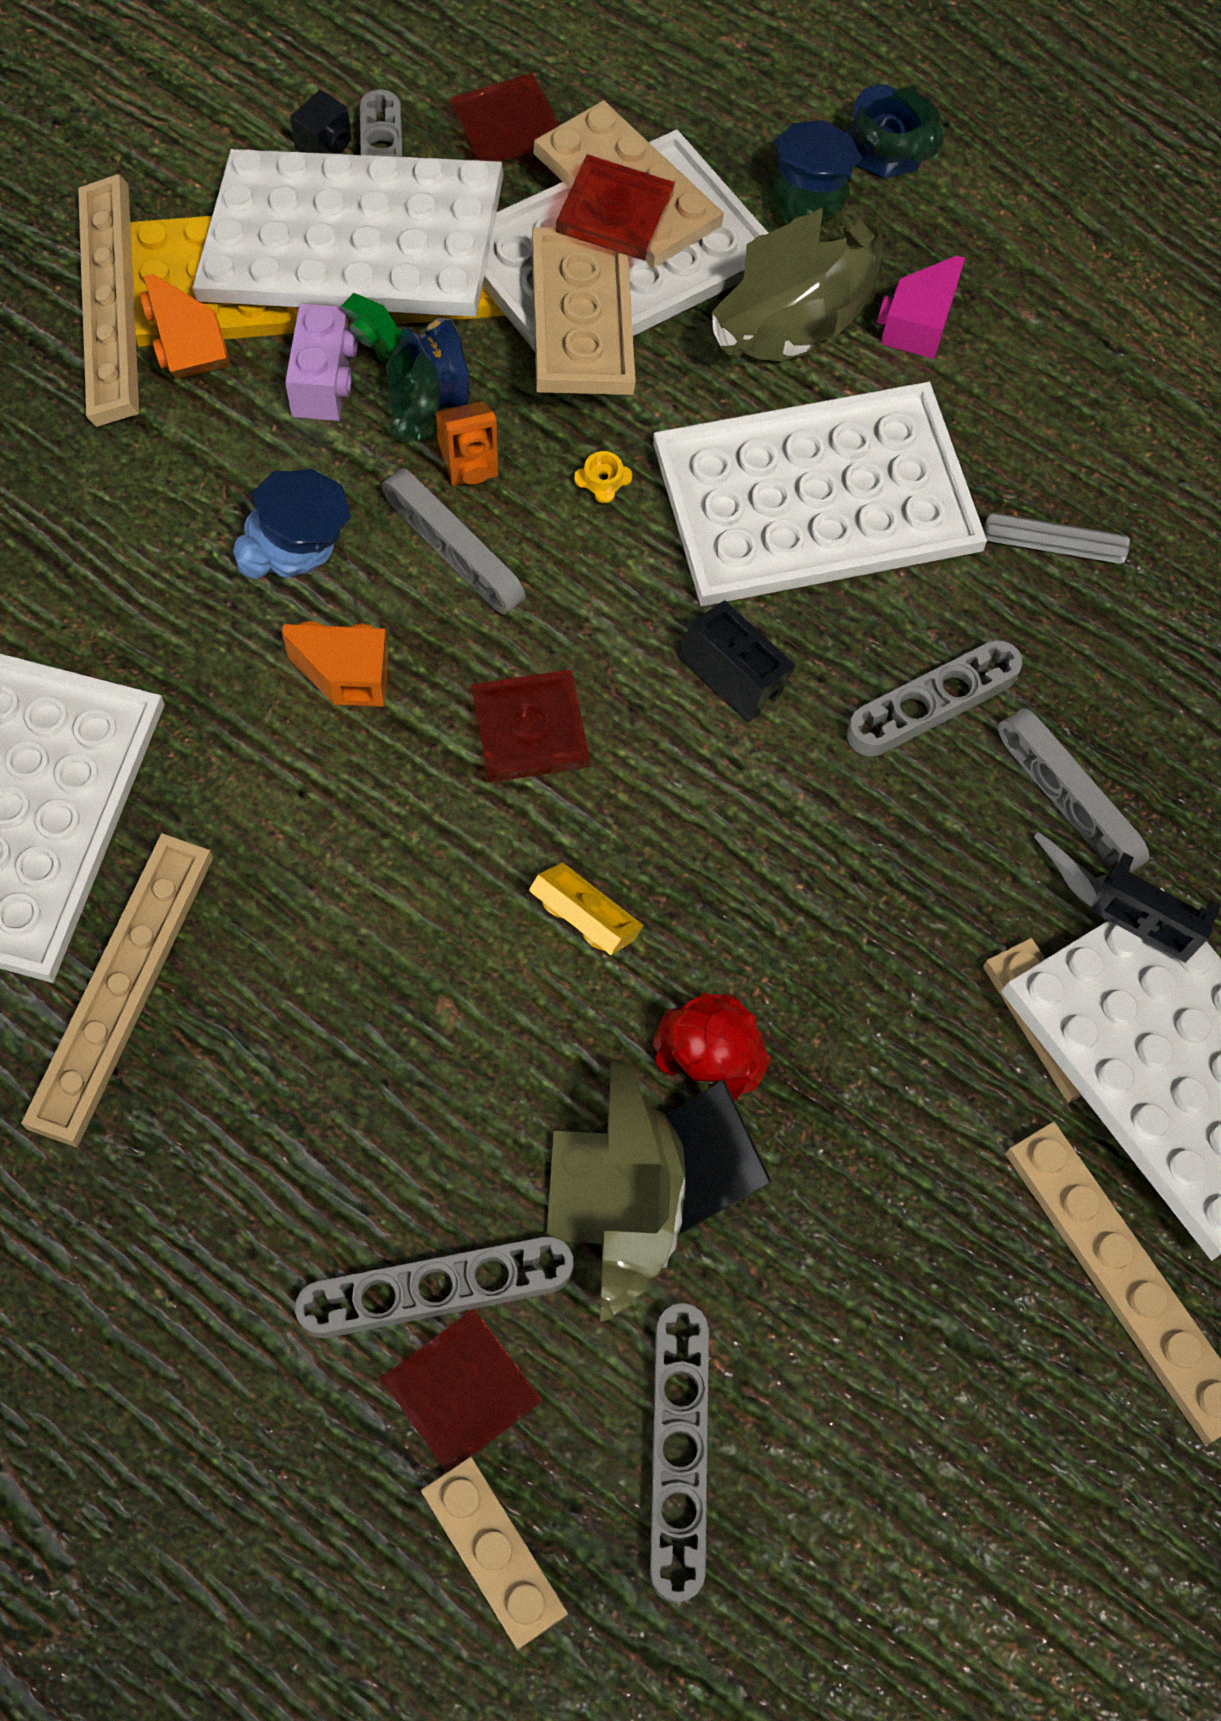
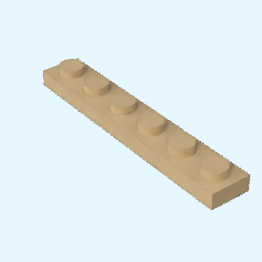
M120 174L78 188L86 417L96 427L139 414L129 185Z
M161 833L21 1122L27 1130L78 1147L210 867L213 856L209 849Z
M1052 1122L1009 1148L1005 1153L1006 1157L1204 1445H1208L1220 1438V1357L1057 1124Z

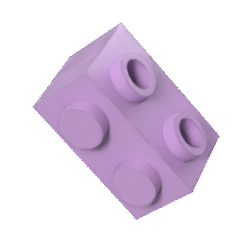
M299 304L285 381L292 417L339 421L343 396L349 397L351 389V368L348 367L350 357H356L358 339L352 334L349 328V318L342 307Z

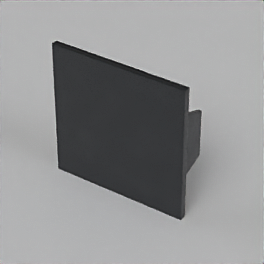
M725 1081L717 1083L665 1115L677 1132L684 1148L686 1188L683 1201L682 1225L679 1229L680 1233H685L772 1183Z

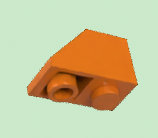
M154 274L144 276L148 291L141 292L140 297L148 322L153 320L157 322L161 338L153 340V345L160 368L169 367L170 373L174 378L180 379L231 366L220 322L214 310Z
M483 401L436 411L437 439L451 486L462 484L475 485L489 478L498 477L497 422L494 411Z
M312 621L302 622L298 625L283 624L282 635L288 658L334 705L384 707L389 658L386 629L375 628L368 624H353L349 627L324 626L321 623Z

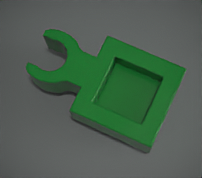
M353 292L341 305L352 322L349 327L352 334L365 346L371 347L373 345L380 362L386 367L392 362L397 372L400 373L411 361L405 347L401 344V332L384 305Z

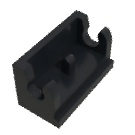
M725 600L690 623L678 656L748 723L759 715L768 697L773 702L778 699L784 690L790 674L794 672L796 664Z
M1123 852L1119 862L1115 861L1110 867L1090 911L1186 963L1209 939L1221 904L1210 899L1205 909L1201 907L1198 910L1128 872L1134 857Z

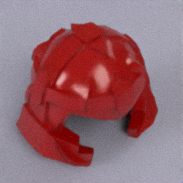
M702 992L699 997L688 1001L676 1009L668 1008L659 1023L653 1041L657 1051L656 1064L660 1071L674 1076L682 1072L679 1067L680 1065L694 1081H725L734 1101L741 1094L755 1090L765 1075L772 1056L767 1054L765 1041L762 1036L763 1033L757 1028L756 1015L751 1014L738 997L727 993L719 995Z

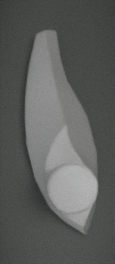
M1038 832L1034 836L1035 839L1053 860L1070 889L1081 900L1092 907L1107 874L1095 878L1090 872L1071 859L1061 848Z

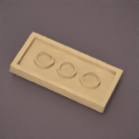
M604 100L534 140L533 154L613 230H627V244L652 268H655L722 226L724 212Z
M533 227L531 241L536 392L634 395L635 365L627 230Z

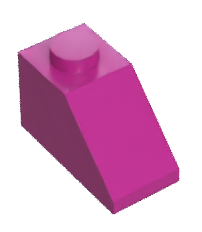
M951 257L899 279L894 297L885 295L877 323L885 325L881 345L935 359L965 261L964 257Z

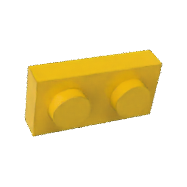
M563 862L538 874L529 889L533 895L542 901L544 908L549 913L568 921L583 933L584 939L591 946L606 951L610 955L634 942L644 926Z

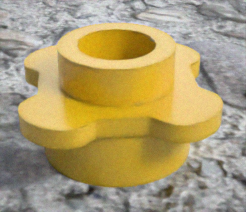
M599 451L587 458L584 468L578 469L575 472L574 480L578 487H586L593 492L598 502L609 503L614 500L615 492L621 486L631 483L632 471L630 468L623 466L621 459L614 453ZM599 476H607L608 478L602 480Z

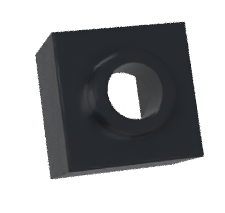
M321 89L290 116L295 149L302 153L340 154L352 140L348 107Z

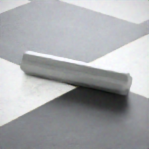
M994 512L989 513L984 526V534L987 541L1119 564L1124 563L1129 552L1130 539L1127 535Z

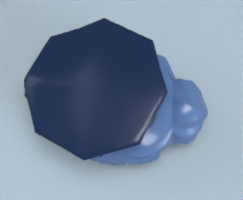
M313 469L273 471L252 492L256 509L247 517L244 524V535L237 538L233 549L238 569L244 576L255 579L265 576L268 572L277 573L281 577L288 578L311 572L323 565L333 551L334 543L337 542L340 536L341 528L351 517L342 485Z

